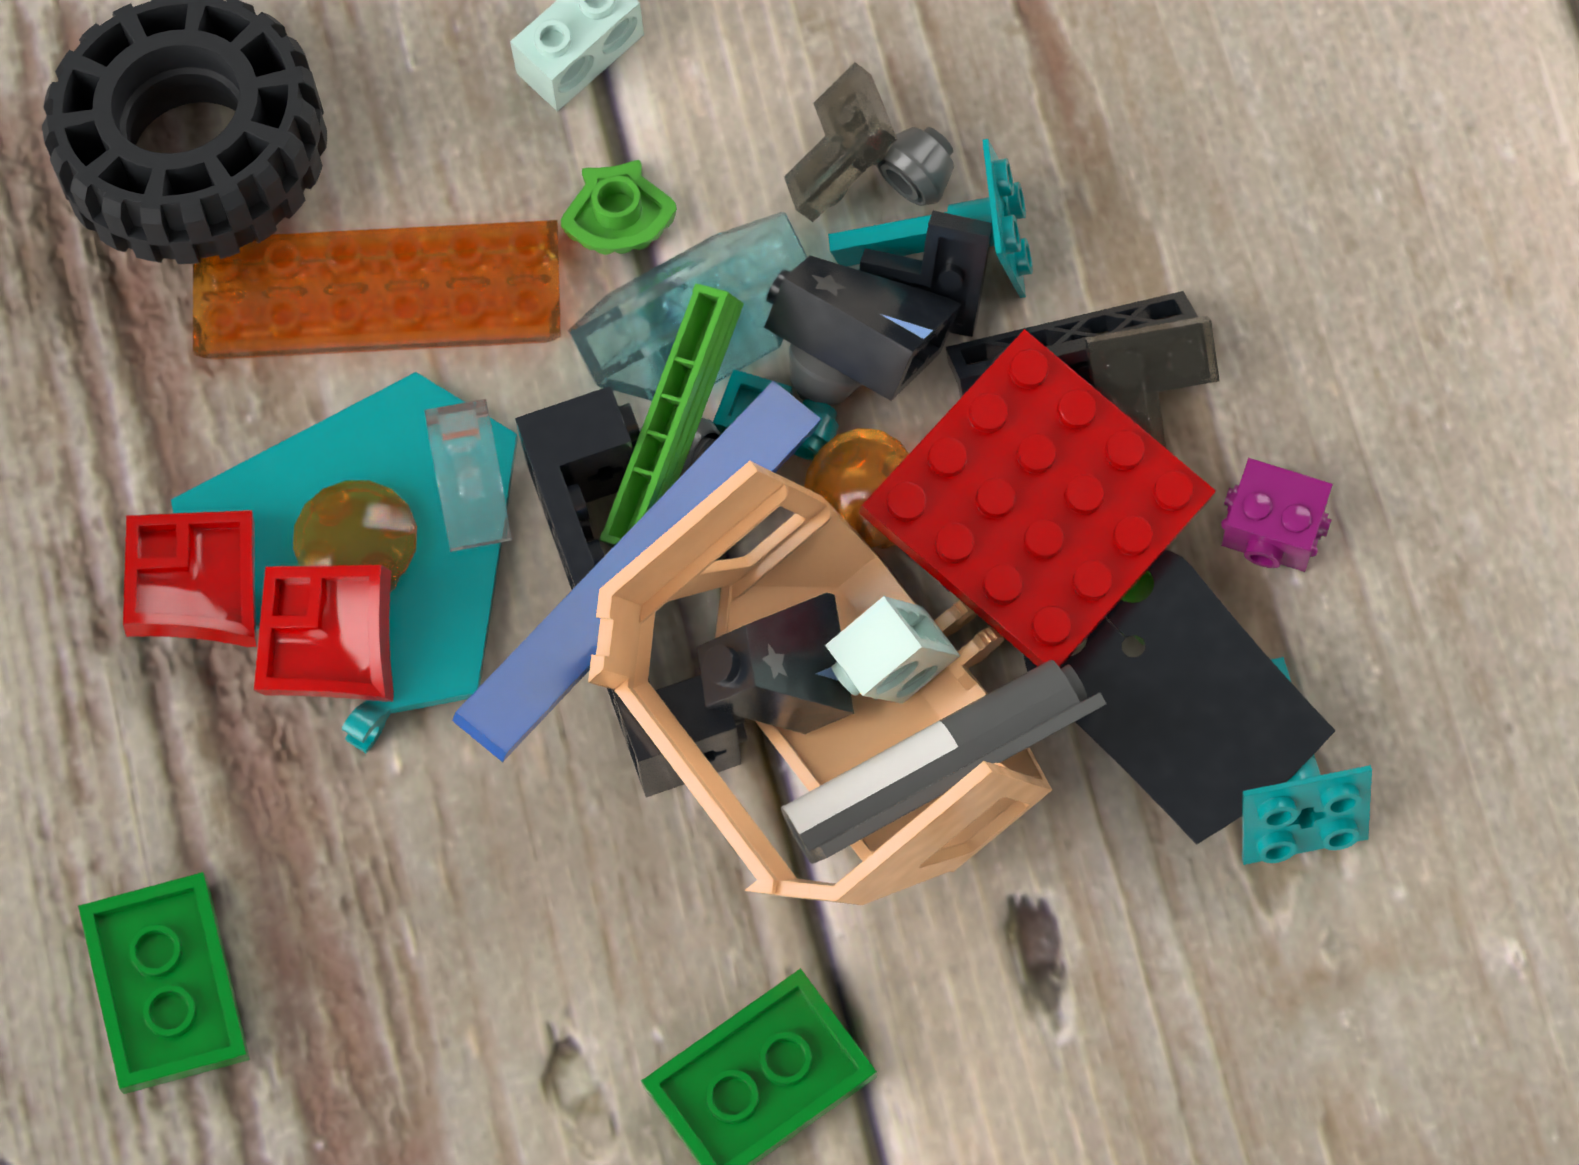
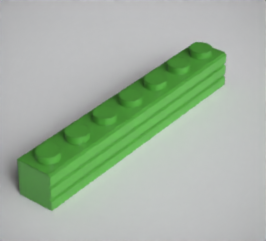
M697 283L694 285L692 296L605 528L599 539L612 548L680 477L744 305L743 302L727 291Z

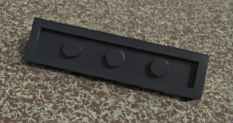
M1184 291L945 347L948 364L958 384L960 398L1024 329L1044 346H1047L1046 348L1108 400L1209 376L1202 324Z

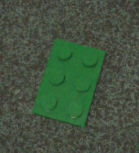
M204 872L78 906L118 1086L123 1094L250 1060L208 879Z
M800 968L642 1079L641 1083L698 1165H755L876 1079L877 1071Z

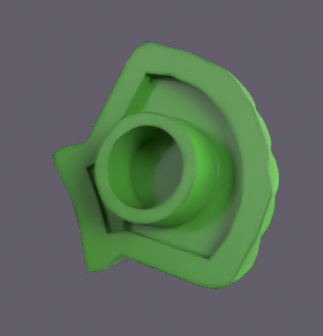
M634 160L611 167L583 168L582 176L585 186L561 218V227L571 240L579 242L583 247L595 250L603 255L613 252L625 254L633 249H644L652 241L657 240L662 235L664 229L673 223L677 207L671 197L642 177L641 161Z

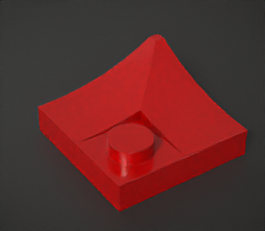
M252 510L126 515L123 626L126 637H179L217 641L247 648L257 647L255 522Z
M383 565L265 567L254 690L262 695L315 696L393 702L394 689L389 638L391 570Z

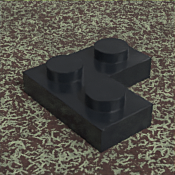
M933 210L928 223L923 260L865 248L860 260L859 270L945 296L962 304L950 333L973 337L978 320L993 230L992 223Z

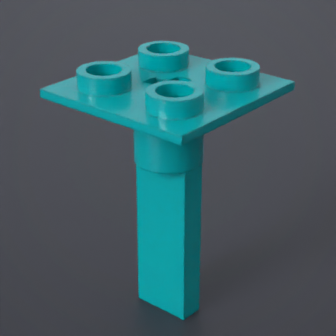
M983 139L989 197L949 204L948 212L944 213L992 223L993 230L990 247L995 246L996 255L1020 298H1025L1024 275L1033 273V265L1028 241L1026 238L1020 239L1017 219L1026 218L1022 187L1020 182L1013 183L1008 159H999L989 139ZM931 215L828 234L830 252L836 262L844 266L860 264L865 248L900 256L924 252L927 228Z
M1284 657L1270 659L1291 682ZM1313 755L1287 782L1243 791V865L1261 861L1265 863H1279L1291 858L1295 854L1324 848L1328 850H1342L1354 845L1356 842L1368 840L1372 785L1371 765L1321 775Z

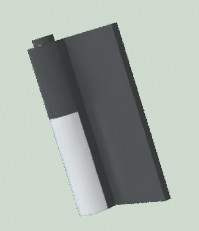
M1050 659L782 806L781 811L806 858L811 864L817 863L943 795L983 761L992 764L1001 763L1106 705V702L1101 693L1086 699L1085 688L1074 669L1069 664L1060 669L1055 661Z

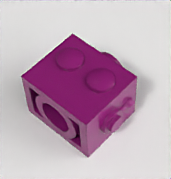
M1248 457L1240 484H1235L1234 488L1229 487L1224 505L1228 506V514L1221 522V527L1225 530L1221 546L1244 553V557L1248 561L1262 567L1278 568L1280 565H1284L1305 572L1310 557H1314L1318 553V548L1316 547L1318 540H1321L1322 536H1327L1332 519L1328 518L1329 513H1326L1325 510L1333 484Z

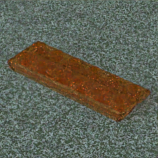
M557 220L272 234L259 244L255 240L240 247V253L223 259H220L219 255L201 258V263L193 264V353L195 356L206 359L547 343L561 337Z

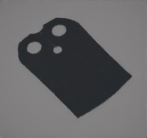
M1165 550L1147 570L1154 581L1152 593L1141 602L1130 603L1121 599L1087 637L1085 647L1079 653L1070 656L1060 669L1069 664L1085 688L1086 699L1101 693L1106 702V705L1080 718L1075 723L1111 756L1197 845L1242 817L1243 791L1287 782L1336 730L1262 651L1194 568L1182 556ZM1139 636L1145 642L1144 652L1137 657H1129L1124 654L1122 642L1125 640V637ZM1024 655L1027 672L1038 667Z

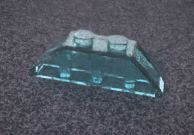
M779 212L712 235L611 291L568 330V333L596 386L601 388L611 386L613 391L652 401L692 296L695 283L727 291L743 302L744 305L714 384L730 376L733 369L741 370L781 347L783 339L764 328L773 306L766 301L767 294L774 280L783 269L791 272L807 258V255L786 213Z

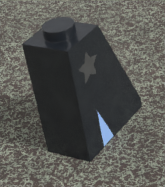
M809 255L791 272L783 269L774 280L766 298V301L773 306L764 328L892 401L941 353L962 304L945 296Z
M824 593L697 646L706 708L803 734L854 714L851 693L835 676L832 665L837 661L825 646L841 632L835 595Z

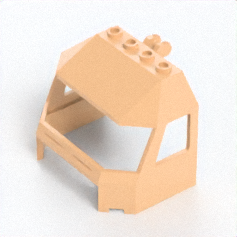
M752 461L746 463L599 589L596 617L600 618L596 655L591 654L588 683L615 690L757 879L745 891L774 896L865 905L947 872H954L1052 791L1030 747L1001 763L992 764L983 761L943 795L850 845L862 860V863L839 882L828 883L797 879L648 682L655 612L668 601L721 588L715 638L744 625L824 593L835 595L841 631L883 596L918 604L879 554L821 495ZM779 506L795 513L747 555L716 561ZM959 600L936 618L934 622L944 635L948 637L969 623L977 614ZM992 627L981 630L972 640L957 651L960 656L903 704L881 699L875 700L871 697L862 696L861 693L857 696L851 694L854 714L807 734L758 721L756 723L810 792L987 695L988 693L968 668L985 659L993 650L1001 645L1004 637Z

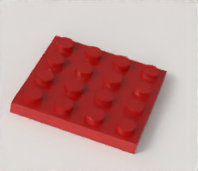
M1024 329L861 505L859 514L1035 665L1039 666L1051 659L1061 667L1206 506L1216 490Z

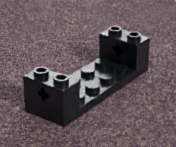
M611 386L515 418L525 462L571 590L604 557L599 540H594L588 520L590 517L585 503L618 492L640 434L630 403L618 406ZM701 674L655 690L717 773L741 765L739 744L748 741L743 724L746 722V719L706 708ZM607 688L645 797L647 798L684 785L685 783L615 690Z

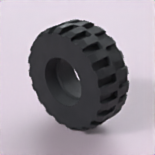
M151 0L135 7L131 3L113 11V17L102 25L95 23L80 37V45L74 52L69 50L55 71L58 82H52L47 89L43 105L47 116L42 124L44 144L65 198L69 200L75 216L86 229L97 232L103 243L117 251L126 252L128 248L132 249L136 258L162 263L163 258L175 259L177 264L201 263V258L219 255V258L223 259L240 253V247L255 240L259 244L277 231L276 225L285 217L290 219L306 201L303 194L305 188L312 189L321 173L323 165L320 156L327 148V128L323 118L324 110L306 55L297 40L287 36L285 27L278 20L263 12L256 15L253 5L240 0ZM191 103H214L235 111L233 118L226 128L214 139L198 148L180 153H156L136 146L144 130L156 118L173 108Z

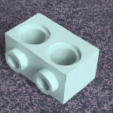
M638 0L555 1L510 41L516 73L558 112L644 35L640 2Z
M885 596L825 645L837 661L832 665L835 676L851 694L857 696L861 693L862 696L871 697L875 700L881 699L902 704L960 656L923 606Z

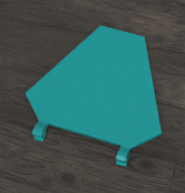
M414 372L171 499L173 513L252 510L255 522L257 630L260 628L265 567L383 565L391 570L389 638L394 698L393 702L366 700L348 716L342 726V730L348 733L345 740L359 750L367 753L374 746L390 714L467 700L480 687L518 437L512 430L429 379Z

